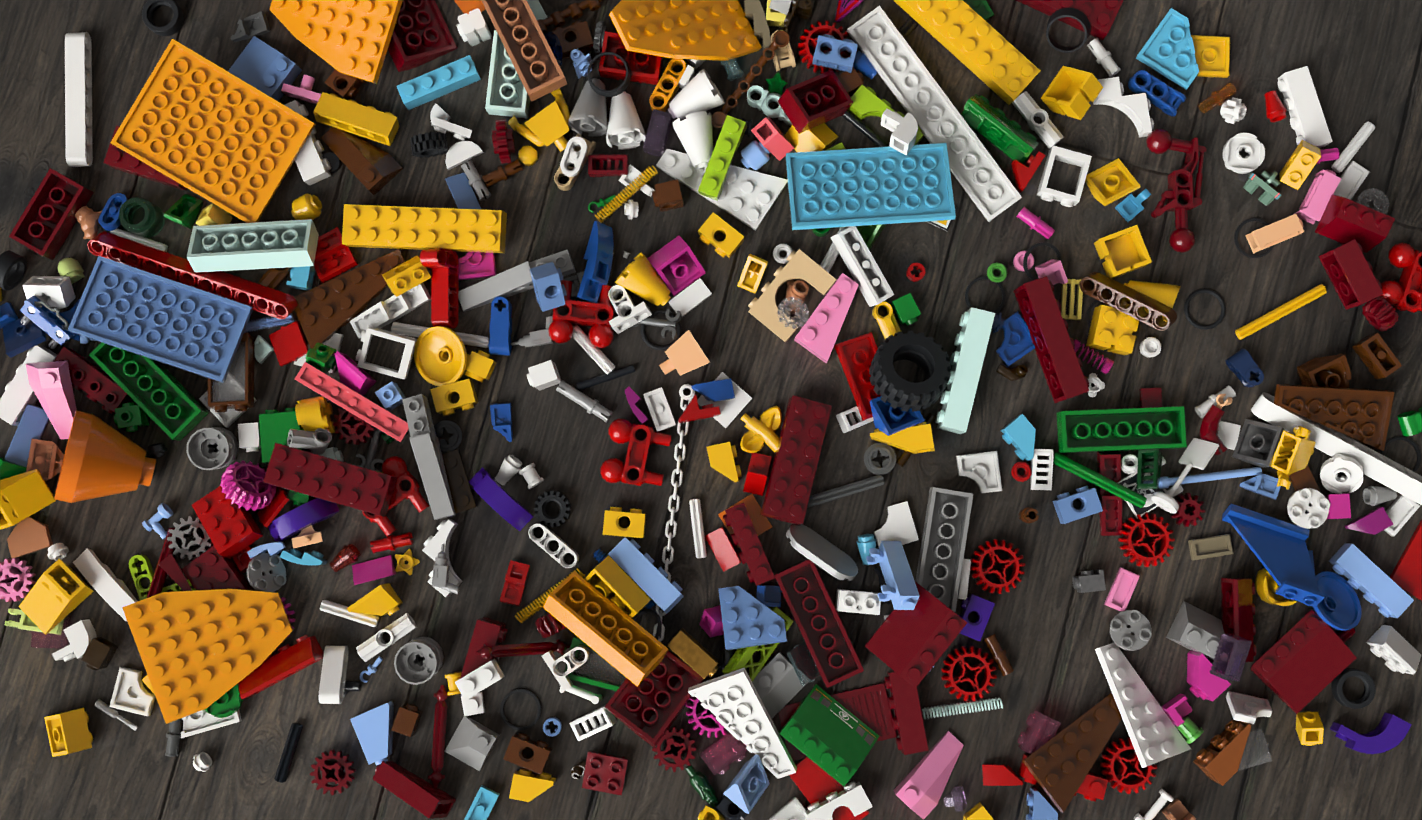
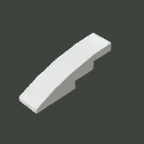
M421 283L397 297L393 295L386 301H380L350 320V323L360 339L363 330H367L370 326L382 328L431 300V296L424 283Z
M87 548L73 562L98 594L127 621L122 607L138 601L124 582L116 578L110 568L99 560L93 550Z

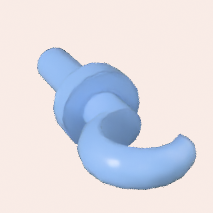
M379 656L372 665H368V671L364 670L360 673V680L362 682H368V680L363 679L364 673L369 676L372 673H376V667L383 658Z

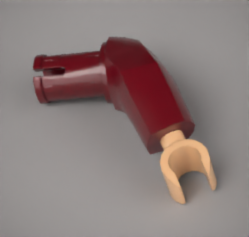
M1226 394L1217 396V405L1214 406L1212 404L1207 411L1199 432L1201 440L1219 444L1222 452H1225L1227 447H1225L1217 435L1220 420L1225 413L1221 409L1223 406L1230 405L1233 401L1232 397H1228L1224 403L1223 398ZM1219 449L1215 452L1216 456L1221 454Z

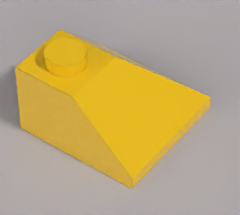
M390 583L379 585L346 609L354 613L379 616L388 614L391 616L400 610L398 606L403 602Z

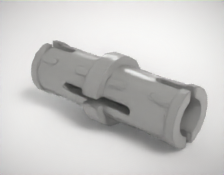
M467 161L470 170L465 163L462 164L461 168L469 179L468 183L470 187L474 188L479 200H485L482 192H484L488 199L491 193L484 184L482 175H479L473 161Z

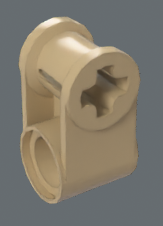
M775 31L771 35V43L773 42V36L777 31ZM790 42L785 47H778L775 51L773 63L776 72L780 71L781 68L796 67Z

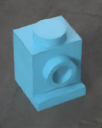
M292 267L290 271L291 281H287L286 285L306 291L312 289L316 271L315 267Z

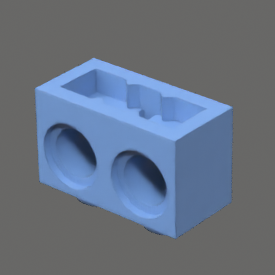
M819 35L812 64L851 73L858 44H855L850 39L838 40L832 35ZM822 47H828L830 48L831 52L825 54L820 49ZM847 51L851 56L843 58L840 53Z

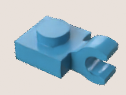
M1145 189L1136 197L1130 194L1115 209L1129 222L1144 209L1141 203L1151 193Z

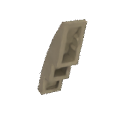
M743 0L745 18L753 20L754 36L757 39H762L764 50V48L770 46L771 39L760 0ZM766 50L765 55L767 57H770L772 55V51Z

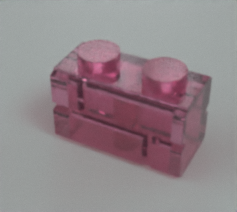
M1035 710L1034 714L1030 713L1027 718L1026 724L1028 727L1026 731H1022L1018 737V747L1032 754L1055 736L1061 723Z
M728 732L702 751L700 756L714 775L717 773L722 775L730 769L729 764L733 761L738 763L747 756L745 752L748 750L740 739L737 740Z

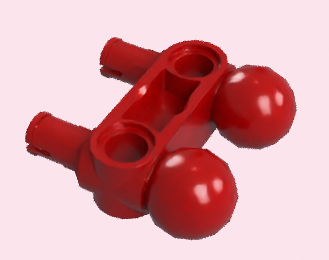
M1397 243L1390 249L1388 259L1393 266L1403 268L1399 283L1390 280L1381 283L1383 294L1379 297L1386 299L1388 303H1391V306L1394 305L1400 311L1422 312V266L1419 264V259L1422 261V252L1414 250L1408 243ZM1407 296L1410 300L1409 304L1406 301Z
M562 280L561 284L564 285L567 296H564L566 305L553 308V321L548 328L550 338L556 343H566L574 334L572 324L592 326L588 333L591 344L598 348L609 346L614 338V333L609 323L614 316V306H612L608 296L612 286L602 285L598 303L571 300L572 282ZM565 307L569 310V313L562 316L558 313V309ZM600 312H606L609 315V318L606 320L599 319L598 314Z
M624 418L614 420L608 428L610 438L618 444H624L629 441L625 464L617 458L605 460L600 468L602 478L609 483L621 481V483L641 486L644 483L662 486L664 475L646 471L645 464L649 445L653 443L670 446L672 435L654 432L653 427L631 424ZM639 429L646 432V439L642 441L637 440L635 432ZM630 469L638 471L639 476L636 480L628 478L627 472Z
M398 456L387 458L382 464V473L397 477L388 511L404 499H410L419 513L429 507L428 503L419 493L420 486L416 478L409 471L407 472L406 462ZM405 479L411 483V488L408 491L402 488V481ZM362 511L363 515L371 523L378 524L386 537L396 531V528L387 516L384 517Z

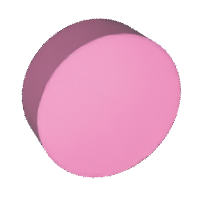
M1027 251L1018 252L1013 259L1014 267L1022 272H1025L1023 259ZM1031 253L1027 259L1028 270L1034 265V257Z

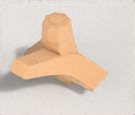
M312 525L303 529L298 536L291 538L293 549L323 542L321 531H315Z

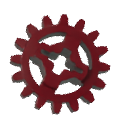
M506 119L496 120V130L492 131L494 154H499L501 164L511 163V153L515 152L513 130L508 129Z
M338 408L340 414L334 415V418L338 420L333 423V426L338 427L334 432L335 434H341L340 440L344 441L346 439L347 444L353 442L354 445H359L360 441L362 443L367 442L366 437L373 438L371 431H377L375 427L349 411ZM356 420H358V421L361 422V423L355 424L354 426H353V425H350L351 423L356 422Z
M673 726L672 731L668 729L657 746L652 748V751L657 752L653 758L660 759L658 765L665 764L666 771L669 767H672L673 772H676L677 767L684 770V764L691 765L689 758L695 759V755L691 753L697 750V747L691 745L695 742V739H689L691 733L684 734L683 727L680 731H676V726ZM674 736H679L684 740L679 741L675 739ZM666 739L667 746L661 750V744ZM672 744L675 747H680L676 754L674 751H668L671 749ZM688 748V753L683 759L682 751ZM667 757L672 758V759H674L675 762H670V761L666 760L665 758H667Z
M332 749L329 754L325 751L322 753V757L317 756L315 758L317 763L311 764L315 771H312L310 775L315 776V779L311 781L312 784L318 783L316 790L323 788V794L328 793L330 790L331 795H335L337 791L342 793L344 788L351 786L348 781L355 779L351 774L356 772V769L351 768L354 761L348 762L347 760L350 755L343 757L342 750L335 754V750ZM328 759H336L338 761L332 763L330 760L328 761ZM331 769H335L333 776L330 774L332 772ZM334 782L335 784L339 785H329L328 783Z

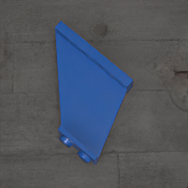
M1234 504L1229 505L1222 514V521L1232 524L1279 585L1275 594L1304 603L1307 606L1316 607L1325 598V594L1319 591L1305 540L1309 537V530Z

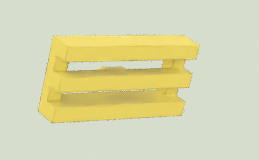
M1068 279V283L1062 284L1060 313L1064 319L1081 320L1083 292L1079 286L1081 279ZM1067 284H1070L1069 315H1065ZM1075 284H1078V287H1077L1076 316H1075V315H1074Z

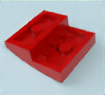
M338 227L318 237L314 267L322 283L358 265L350 247L342 244V233Z

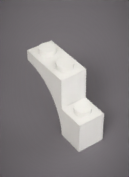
M1119 77L1099 79L1098 81L1103 88L1093 104L1108 105L1121 110L1134 123L1139 138L1147 137L1154 129V122L1149 115L1151 104L1150 100L1146 97V93L1122 96L1124 88L1123 84L1119 81Z
M452 519L443 520L437 527L438 532L434 537L431 535L424 542L425 548L422 551L435 561V557H438V553L441 552V545L444 544V552L448 559L447 566H450L448 582L459 586L462 580L454 572L449 559L450 538L458 524ZM433 570L429 574L431 578L428 580V583L432 585ZM434 587L444 597H450L452 592Z

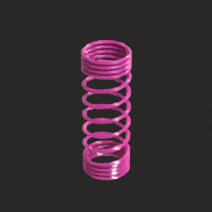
M1077 339L1074 340L1075 353L1083 345L1078 357H1080L1081 354L1087 349V352L1082 361H1084L1088 354L1092 351L1091 357L1087 364H1089L1091 359L1097 354V357L1092 367L1095 365L1097 360L1102 356L1101 362L1097 367V370L1105 361L1101 368V372L1107 374L1110 371L1114 364V361H1112L1108 357H1106L1103 360L1104 355L1099 356V352L1094 353V349H1091L1089 351V346L1084 348V343L1081 344V341L1079 342Z

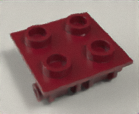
M588 751L582 788L622 796L628 759L616 757L612 754L607 755V753L600 754L595 753V751Z

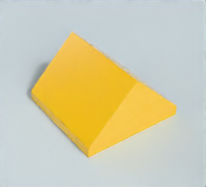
M825 123L800 134L792 125L785 134L795 147L794 150L796 152L825 151L838 138Z

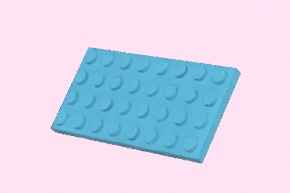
M947 143L914 145L907 156L892 147L786 153L792 230L955 220L956 213Z

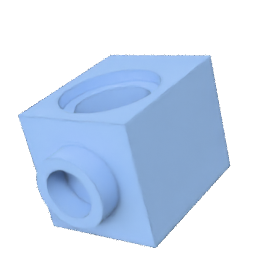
M392 381L375 392L384 408L389 411L403 403L402 399L406 398L397 383Z

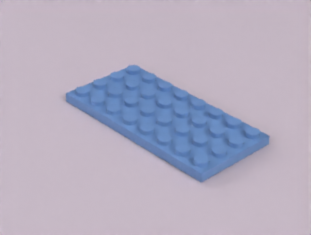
M98 256L68 331L224 383L253 310L251 306Z

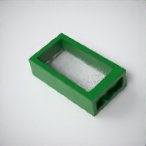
M574 636L570 650L576 646L583 645L589 649L590 657L586 663L575 669V672L569 673L568 677L571 680L617 691L626 677L580 638ZM576 650L575 658L579 661L584 660V652ZM567 664L565 666L564 672H566L568 669Z

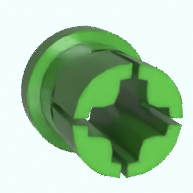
M1186 716L1183 718L1184 723L1179 727H1175L1186 738L1185 741L1190 744L1200 737L1204 730L1201 727L1198 728Z

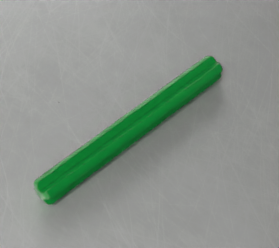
M1060 453L1054 454L1053 464L1139 508L1144 507L1147 501L1146 497Z

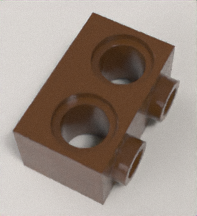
M335 69L325 81V84L340 97L349 100L357 95L358 88L367 81L345 75ZM348 82L347 87L341 90L340 85Z

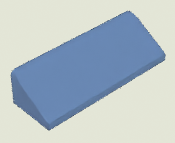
M465 173L445 178L458 209L482 210Z
M27 404L5 456L6 461L27 467L31 439L41 440L49 421L43 408Z

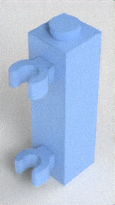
M881 541L879 549H869L870 556H866L868 564H880L886 585H881L882 593H878L879 601L885 602L891 599L894 610H914L920 595L901 541Z

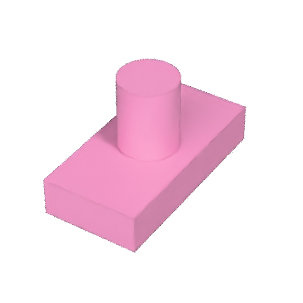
M303 75L300 88L283 83L281 89L286 96L316 105L321 96L320 93L312 91L315 78L308 75Z

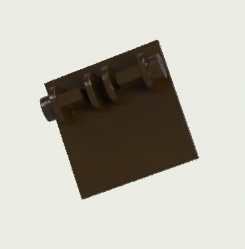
M793 0L791 13H787L784 20V31L789 34L796 16L802 19H809L811 17L812 0Z

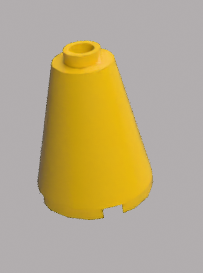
M640 252L634 258L635 261L629 263L621 272L615 283L656 306L660 304L664 306L671 298L669 296L671 291L646 256Z
M1130 280L1128 284L1124 283L1125 286L1170 308H1173L1181 287L1172 284ZM1125 297L1126 302L1130 303V300ZM1143 306L1144 311L1149 313V310ZM1162 316L1163 321L1167 322L1166 317Z

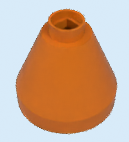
M75 411L54 500L74 503L135 491L138 485L150 486L156 459L145 457L146 450L94 414Z

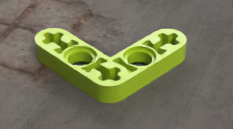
M135 555L129 560V569L141 601L147 598L144 592H149L150 586L147 589L143 588L141 580L147 577L151 583L154 572L147 556ZM138 560L143 561L141 568L135 565L138 563ZM143 571H147V574H141V575L138 576V573H142ZM176 583L164 587L162 592H167L170 589L180 591L181 588H178Z

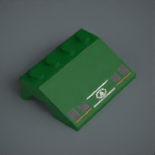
M975 94L969 98L961 113L966 123L1013 161L1017 160L1023 164L1039 144L1036 141V137L1031 133H1025L1020 129L1021 126L1016 121H1010L1006 118L1005 113L1001 109L992 107L989 104V100L984 96Z
M817 684L806 695L787 723L778 731L781 736L844 787L858 770L879 738L877 733Z

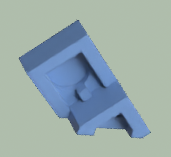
M1259 474L1239 485L1241 488L1274 500L1277 499L1281 486L1277 487L1278 478L1266 474Z
M274 541L257 546L247 551L250 559L267 551L272 556L281 553L285 545L281 541Z

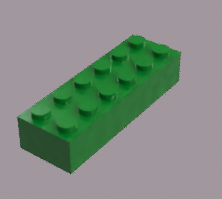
M102 342L89 354L172 440L181 441L209 413L159 361Z
M1184 406L1061 411L1056 413L1059 453L1187 447Z

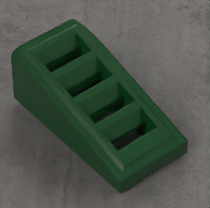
M1159 448L1138 450V490L1159 488L1162 466V452ZM1147 459H1154V461L1146 462ZM1146 466H1154V468L1145 469ZM1145 473H1153L1152 476H1144ZM1153 480V483L1143 484V481Z

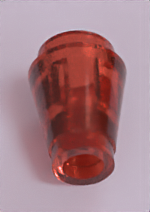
M353 544L344 545L330 562L331 568L338 572L358 561V557H360L359 550Z

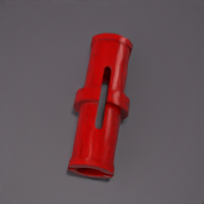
M411 532L397 536L388 535L387 538L371 541L370 545L374 546L371 547L373 553L389 549L394 551L398 547L413 545V540H410L413 539Z

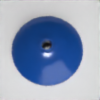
M1325 571L1317 574L1315 577L1319 591L1325 594V598L1316 607H1313L1317 615L1326 624L1337 630L1346 631L1356 627L1361 619V605L1352 586L1336 573Z

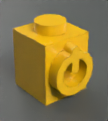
M481 350L478 353L472 351L470 355L467 354L465 375L479 382H483L484 379L489 381L497 362L489 359L490 355Z
M1307 711L1296 714L1295 729L1301 745L1323 744L1324 727L1318 712Z

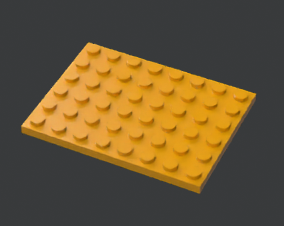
M172 39L110 143L242 221L255 223L259 221L316 124Z

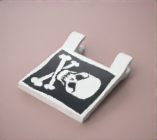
M1162 456V465H1164L1166 460ZM1154 466L1145 467V469L1154 468ZM1137 473L1131 474L1118 482V484L1147 498L1143 508H1139L1126 501L1136 518L1137 515L1143 516L1145 512H1150L1158 507L1151 499L1155 492L1159 491L1168 494L1171 488L1168 490L1159 488L1138 490ZM1145 473V474H1144V476H1152V475H1153V473ZM1181 485L1178 487L1173 497L1183 492V488Z

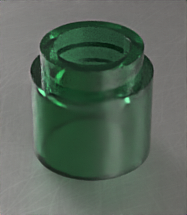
M131 198L125 201L119 210L121 225L138 236L144 238L153 237L164 226L165 218L162 210L144 198ZM143 206L145 210L144 219L138 224H133L132 218L135 211Z

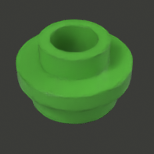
M993 263L987 269V276L992 282H1002L1007 276V269L1002 263ZM999 270L1000 276H995L993 271Z

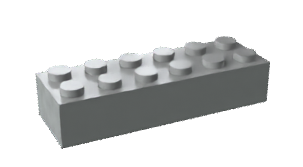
M931 487L929 490L916 582L955 612L973 494Z

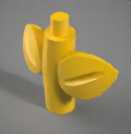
M773 406L761 414L760 420L754 416L751 418L745 413L741 420L746 423L744 427L749 431L741 439V449L748 453H755L762 449L765 442L775 453L779 443V437L775 434V431L780 428L782 423L780 408Z

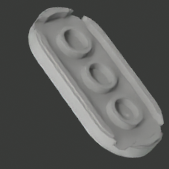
M792 524L787 530L786 536L787 539L790 538L791 546L813 563L839 580L846 578L848 581H852L858 573V567L845 552L805 525Z

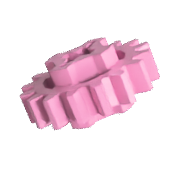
M13 558L12 560L4 559V562H0V600L5 599L6 602L21 601V598L27 596L26 592H30L32 589L30 585L36 583L31 577H34L36 574L30 573L33 567L26 566L27 561H19V558ZM13 578H18V579H15V580L12 581V582H7V581H10V580L13 579Z

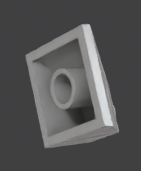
M464 716L445 752L480 771L500 735L468 716Z

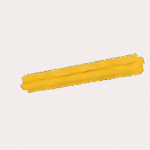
M1320 284L1235 331L1236 336L1240 340L1325 295L1327 293L1325 286Z

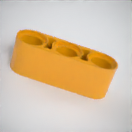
M671 59L650 96V107L655 114L665 113L669 107V102L676 95L679 89V81L686 70V63L683 59ZM677 65L683 67L680 72H674L672 69ZM670 82L674 86L667 90L663 88L665 83ZM662 100L664 104L661 107H656L654 102Z

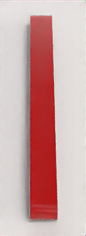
M103 231L87 244L89 251L95 256H101L251 306L252 310L278 319L287 318L297 308L296 299L289 294L222 271L195 273L187 259Z

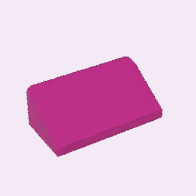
M392 555L352 565L354 585L396 575Z

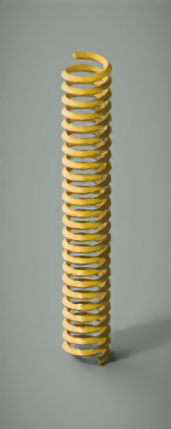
M652 165L653 169L648 166L646 171L641 172L642 176L636 177L637 180L634 179L632 183L625 187V190L622 189L620 191L621 195L619 193L618 196L615 195L616 198L608 202L609 205L606 204L602 211L599 210L597 215L595 214L600 223L609 218L623 203L625 204L627 199L646 185L648 180H651L655 174H658L654 165Z
M577 568L576 570L582 578L585 577V574ZM542 595L538 597V600L535 599L537 604L534 601L533 604L530 603L532 608L527 605L525 607L526 611L524 609L520 611L521 615L517 612L520 619L516 615L515 618L520 623L526 621L534 613L536 614V611L541 610V607L543 608L546 600Z

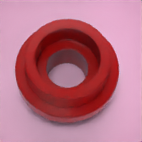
M1017 462L1012 466L1011 475L1016 481L1024 482L1031 477L1032 469L1028 463ZM1019 468L1024 469V474L1022 476L1018 474Z

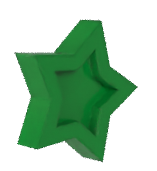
M777 72L773 78L766 79L769 85L768 91L769 93L775 92L782 96L783 87L787 82L783 81L780 73Z

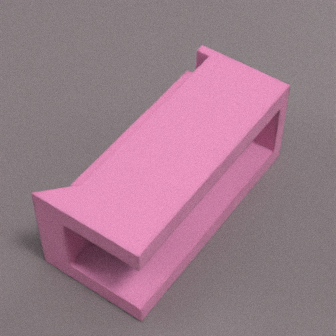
M1323 169L1316 173V177L1299 208L1300 210L1294 213L1312 225L1315 221L1319 222L1331 195L1334 194L1342 179L1331 170Z

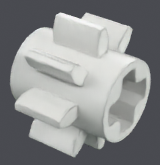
M1232 98V100L1228 99L1222 104L1220 113L1222 118H1226L1225 122L1234 124L1235 121L1239 122L1245 117L1247 108L1244 103H1241L1242 99Z

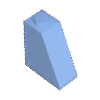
M392 701L350 719L369 765L375 762L377 766L382 761H388L387 757L392 754L393 731L391 729L393 726L394 706Z

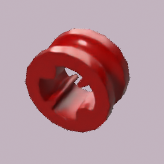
M913 263L907 268L906 276L910 281L918 282L925 276V268L921 263ZM913 267H917L916 270L920 269L921 273L918 274V277H915V274H911L914 270Z

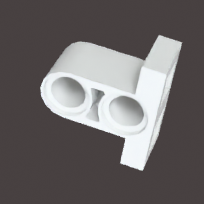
M615 285L610 288L608 296L618 316L610 320L609 323L617 334L652 315L645 302L635 306L631 296L624 287ZM623 294L621 299L616 300L618 295ZM632 310L628 316H625L627 311Z
M579 645L558 659L551 650L542 655V658L565 691L573 685L568 674L589 660L590 652L587 647ZM576 650L584 652V660L579 661L575 658ZM560 661L567 664L568 669L566 672L559 671L558 663Z

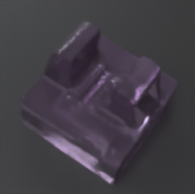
M963 786L954 787L951 794L945 795V798H943L945 807L954 806L956 812L964 811L967 807Z

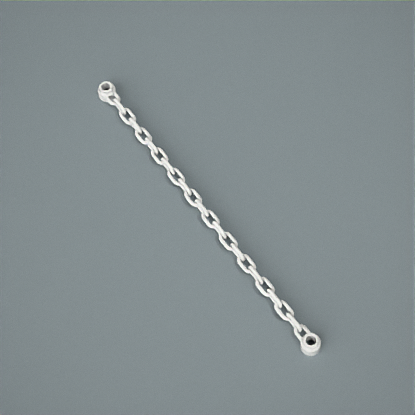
M684 384L679 390L681 397L680 407L683 412L687 407L686 404L683 406V401L686 400L689 404L695 395V391L689 384ZM686 388L691 390V393L688 396L683 394V391ZM679 420L677 433L680 435V442L676 444L674 452L677 468L673 470L671 477L674 493L669 497L668 503L671 519L667 521L665 528L668 544L663 548L662 561L665 564L664 571L669 575V582L671 581V575L668 572V564L672 563L674 555L671 539L675 537L677 530L674 513L679 510L680 504L677 488L682 484L683 478L680 462L684 460L686 453L683 437L688 433L689 422H686L685 432L684 430L680 432L681 423H679ZM678 447L680 449L683 447L682 458L680 455L677 458ZM675 472L676 474L680 472L679 483L677 481L674 483ZM672 498L673 500L677 498L676 509L675 507L671 509ZM669 524L671 526L674 524L673 535L671 532L668 535ZM666 549L668 552L671 550L670 560L667 558L665 561ZM656 605V612L659 614L662 622V616L666 613L662 610L659 612V606ZM658 623L654 626V630H653V636H654V637H655V634H656V631H657ZM662 624L661 638H660V637L658 638V641H660V642H661V641L663 640V638H664L665 627H664L663 624Z

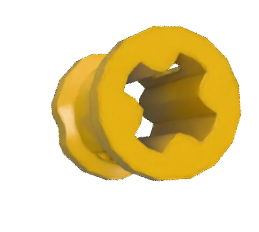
M462 671L445 674L449 687L448 695L461 694L455 682L460 679Z

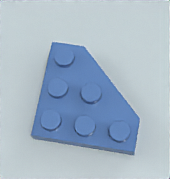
M740 586L719 589L726 650L788 641L785 620Z

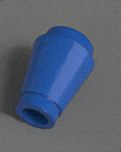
M858 51L855 55L853 67L856 71H860L861 74L872 79L877 74V71L866 55Z

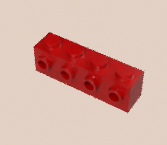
M1023 754L1022 761L1029 755ZM1021 762L1018 774L1024 778L1025 782L1036 785L1037 780L1025 764ZM1088 772L1074 796L1079 793L1083 794L1084 798L1090 801L1103 800L1108 779Z

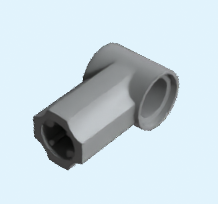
M322 428L316 429L315 432L290 429L287 446L309 449L312 453L320 455L327 449L332 440V435L327 429Z

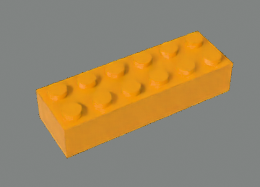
M575 571L548 595L543 606L547 612L637 687L658 666L668 651L666 646Z

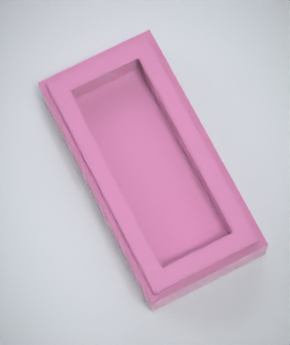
M1120 567L1104 605L1120 612L1125 611L1140 575Z

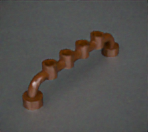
M584 0L580 3H573L567 9L561 12L556 11L550 17L543 20L539 19L537 22L543 34H546L548 26L554 24L555 28L561 27L566 23L565 18L572 16L573 20L579 19L583 16L582 10L589 8L590 11L598 10L601 7L600 2L603 0Z
M779 30L774 34L773 42L769 47L764 48L763 55L757 63L751 65L750 72L744 79L739 81L734 93L727 96L726 103L721 110L713 113L712 124L715 127H723L728 112L731 108L737 106L738 99L744 92L748 91L754 78L762 73V68L768 60L774 58L778 47H785L789 43L790 38L786 31ZM766 50L772 51V55L770 57H767L765 55ZM754 66H758L760 68V71L758 73L753 72L752 69ZM746 82L748 87L743 89L740 87V84ZM734 98L736 102L729 104L728 100Z

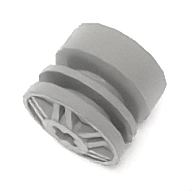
M203 428L190 436L186 452L194 466L202 470H215L227 467L235 461L238 455L239 444L235 435L225 428ZM217 444L218 451L214 452L215 447L213 445Z
M422 636L412 639L402 646L395 655L394 667L397 675L408 684L418 685L425 683L437 674L443 665L444 656L442 648L438 642L429 637ZM424 656L425 660L418 661V657Z

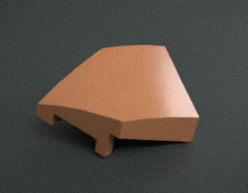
M31 439L26 472L38 469L43 479L48 481L60 473L64 454L52 441Z
M31 516L19 522L7 539L11 559L52 546L53 543L48 529L49 525L43 524Z

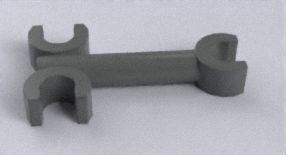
M667 309L665 315L668 320L647 317L631 327H637L640 324L664 327L661 332L662 337L666 338L667 333L672 331V338L676 340L678 333L675 329L677 328V322L682 318V314L680 311H677V315L671 318V311Z
M379 429L373 431V438H371L367 458L362 454H356V457L362 459V464L355 466L382 473V471L376 469V464L383 463L384 460L375 459L382 431Z

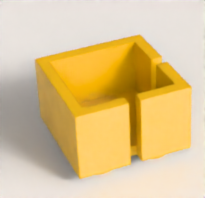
M1062 66L1041 99L1052 112L1081 120L1091 106L1089 102H1094L1103 86L1093 73Z
M1137 225L1100 238L1094 243L1100 260L1105 259L1102 265L1107 277L1111 279L1152 263Z
M1097 306L1094 308L1086 346L1099 350L1108 349V352L1124 356L1132 354L1136 338L1132 333L1137 332L1139 320L1113 307Z

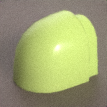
M64 258L59 261V275L61 277H70L71 284L85 277L82 273L84 270L77 260Z

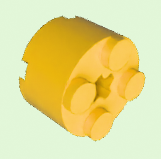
M316 396L297 401L298 404L295 406L298 426L301 425L304 431L315 432L316 429L322 428L327 429L330 433H335L334 422L330 418V415L333 414L331 403H327L325 397Z
M1265 567L1258 571L1255 587L1261 600L1279 606H1290L1297 602L1275 594L1278 584Z

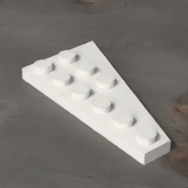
M745 668L689 687L688 693L701 701V705L705 709H709L716 716V720L737 740L740 739L746 745V749L749 752L759 755L762 764L777 779L797 772V767Z

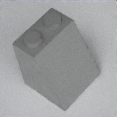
M1183 601L1166 638L1183 647L1202 653L1205 657L1214 660L1218 659L1226 643L1222 620Z

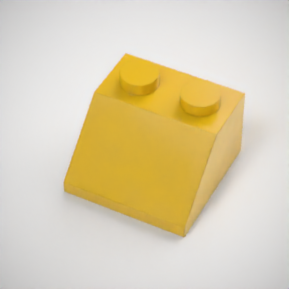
M84 708L44 717L52 757L92 748L93 737L88 729L87 723L89 718Z

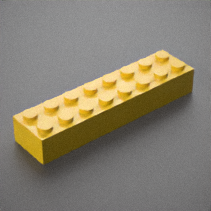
M893 0L1008 105L1019 96L1041 71L963 0Z
M344 204L342 244L348 247L413 250L445 248L461 252L505 253L507 213L502 210Z

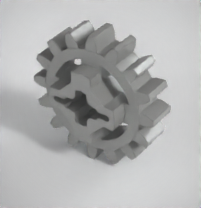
M189 516L188 521L180 518L181 524L179 525L175 522L173 523L175 529H169L168 532L172 534V537H168L167 540L172 541V544L168 547L170 549L175 548L174 555L181 553V559L188 556L189 560L192 561L194 555L199 557L200 553L206 552L205 548L212 547V544L208 542L210 538L203 525L200 524L199 518L197 517L193 521L192 517ZM191 525L189 529L181 531L183 527ZM199 528L204 533V539L198 535ZM192 533L195 541L188 543L185 537L190 536ZM176 538L182 540L183 544L181 549L177 545ZM201 546L199 549L189 552L192 547Z

